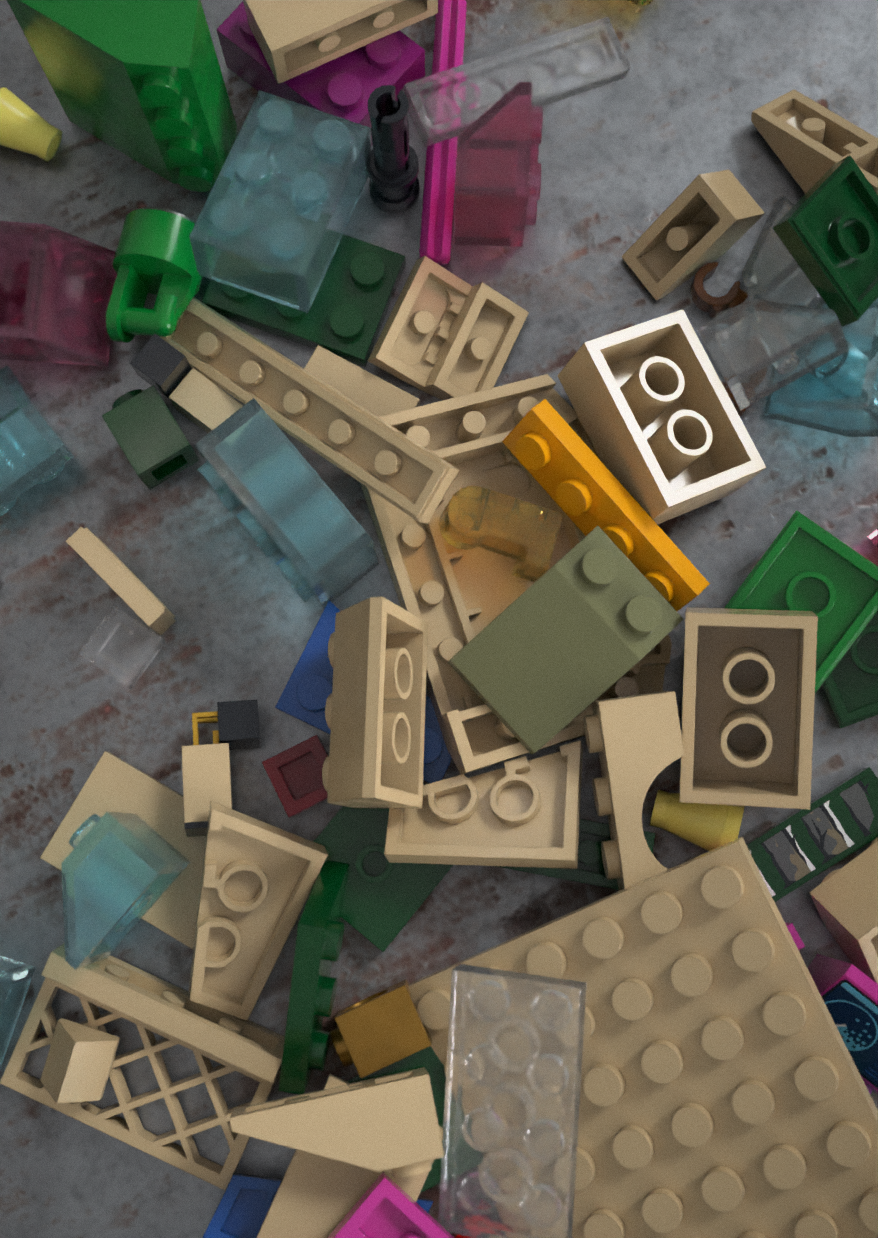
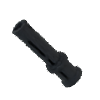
M383 85L376 88L368 99L373 149L369 152L366 160L367 174L370 178V197L374 205L381 211L397 214L409 210L417 202L420 194L419 179L417 177L419 164L416 152L409 145L408 98L405 92L400 90L396 101V86Z

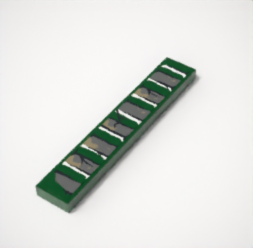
M870 767L863 768L811 801L810 810L799 809L746 843L774 902L878 837V778Z

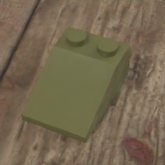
M597 526L452 657L448 663L530 754L533 755L646 656L683 618L603 530Z

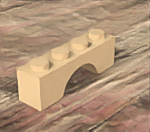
M661 691L595 700L592 703L593 715L584 716V731L588 752H599L602 777L592 779L595 807L598 816L608 815L611 840L601 842L603 865L607 880L617 879L618 891L669 869L659 863L646 842L642 827V809L646 793L654 779L668 765L684 756L675 691Z

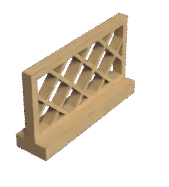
M70 938L54 949L49 955L41 974L45 977L0 1084L226 1191L250 1140L249 1136L231 1131L229 1118L236 1108L267 1101L281 1069L285 1036L253 1021H246L190 1001L188 991L75 938ZM58 988L79 997L87 1020L79 1024L106 1033L104 1024L121 1017L136 1024L144 1046L118 1056L115 1054L109 1074L119 1103L102 1109L88 1102L57 1104L40 1079L23 1072L31 1051L49 1045L52 1042L57 1019L51 1004ZM98 1007L109 1012L100 1015ZM43 1025L47 1035L37 1038ZM154 1033L164 1037V1039L156 1041ZM179 1044L193 1051L201 1072L172 1083L160 1051ZM148 1056L159 1088L132 1097L120 1066ZM210 1059L221 1065L212 1067ZM237 1071L260 1082L252 1101L228 1109L217 1078ZM205 1082L216 1114L188 1124L176 1093ZM164 1098L175 1129L156 1135L143 1128L136 1108ZM123 1113L125 1120L116 1115ZM221 1125L230 1148L223 1166L200 1156L192 1136L193 1134ZM180 1140L182 1147L173 1142Z

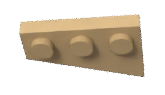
M581 740L559 746L560 752L532 760H527L526 756L504 762V768L469 778L461 774L423 785L422 808H389L385 857L389 863L577 869L583 760Z
M210 801L188 989L190 1001L248 1021L328 856L325 846Z

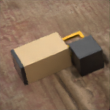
M157 334L150 338L130 362L138 376L151 386L154 385L159 392L169 398L178 412L238 456L261 428L253 412L197 370L191 368L186 356Z
M257 700L217 702L218 711L192 713L193 745L181 746L184 828L187 837L206 836L210 801L233 809L230 750L260 748ZM218 723L219 730H213V744L199 745L198 724Z

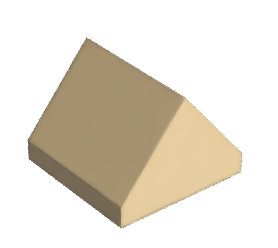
M60 1018L57 1022L40 1079L57 1104L100 1101L104 1094L121 1037Z

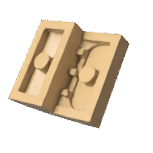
M424 256L416 260L368 361L402 381L441 400L494 388L529 312L483 282L472 286Z

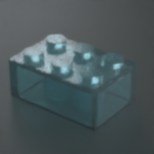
M259 90L189 236L199 275L308 313L369 177L367 174V158L371 151V128Z
M254 398L194 444L206 462L197 470L206 480L209 488L230 513L238 506L243 510L236 517L266 557H269L275 551L282 557L275 564L283 573L284 579L304 603L314 596L325 609L329 600L331 602L335 601L379 565L373 539Z

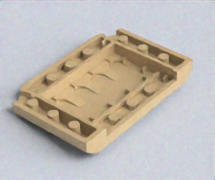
M548 374L379 416L380 419L459 470L428 524L416 521L361 483L400 606L428 622L426 686L447 750L460 774L476 771L529 754L530 752L452 668L448 661L586 537L502 442L534 406L546 399L598 457L576 411L553 389L556 382ZM669 634L596 700L663 691L665 665L670 663L672 642ZM592 703L539 750L585 736L584 716L593 715Z

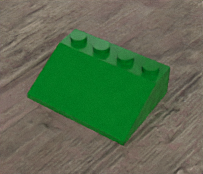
M7 0L70 122L173 184H179L185 189L197 192L209 191L212 187L229 189L237 124L201 0Z

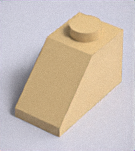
M730 170L699 174L623 254L622 258L657 301L696 275L702 266L714 262L725 254L765 213Z

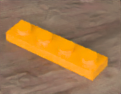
M546 399L534 406L502 441L585 536L599 526L676 611L696 598L710 584Z

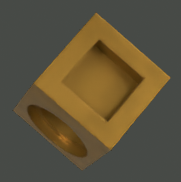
M407 979L339 1010L335 1016L338 1028L330 1031L337 1054L345 1067L353 1063L355 1064L360 1078L431 1046L432 1040L427 1028H424L410 996L411 992L408 988Z

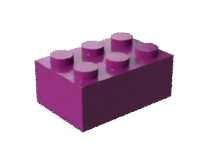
M243 1L216 29L226 66L353 167L373 146L371 121L368 113L370 94L376 88L383 85L396 86L395 100L397 101V95L402 90L408 98L409 105L426 86L425 50L400 30L278 84L249 27Z

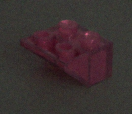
M520 81L457 136L454 245L522 247L525 226H536L537 200L540 199L541 163H538V152L542 138L543 107L531 106L532 82Z
M0 221V359L108 367L111 338L106 329V311L117 276L112 266L115 251L46 224Z

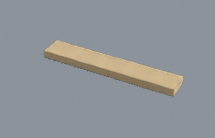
M195 297L192 298L178 320L174 333L167 337H161L186 356L191 368L197 370L215 385L418 522L428 524L459 471L439 456Z

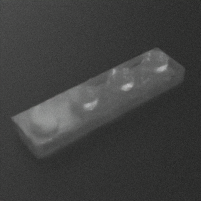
M605 17L406 83L403 92H405L408 98V113L423 146L427 147L624 79L631 69V65L609 18Z

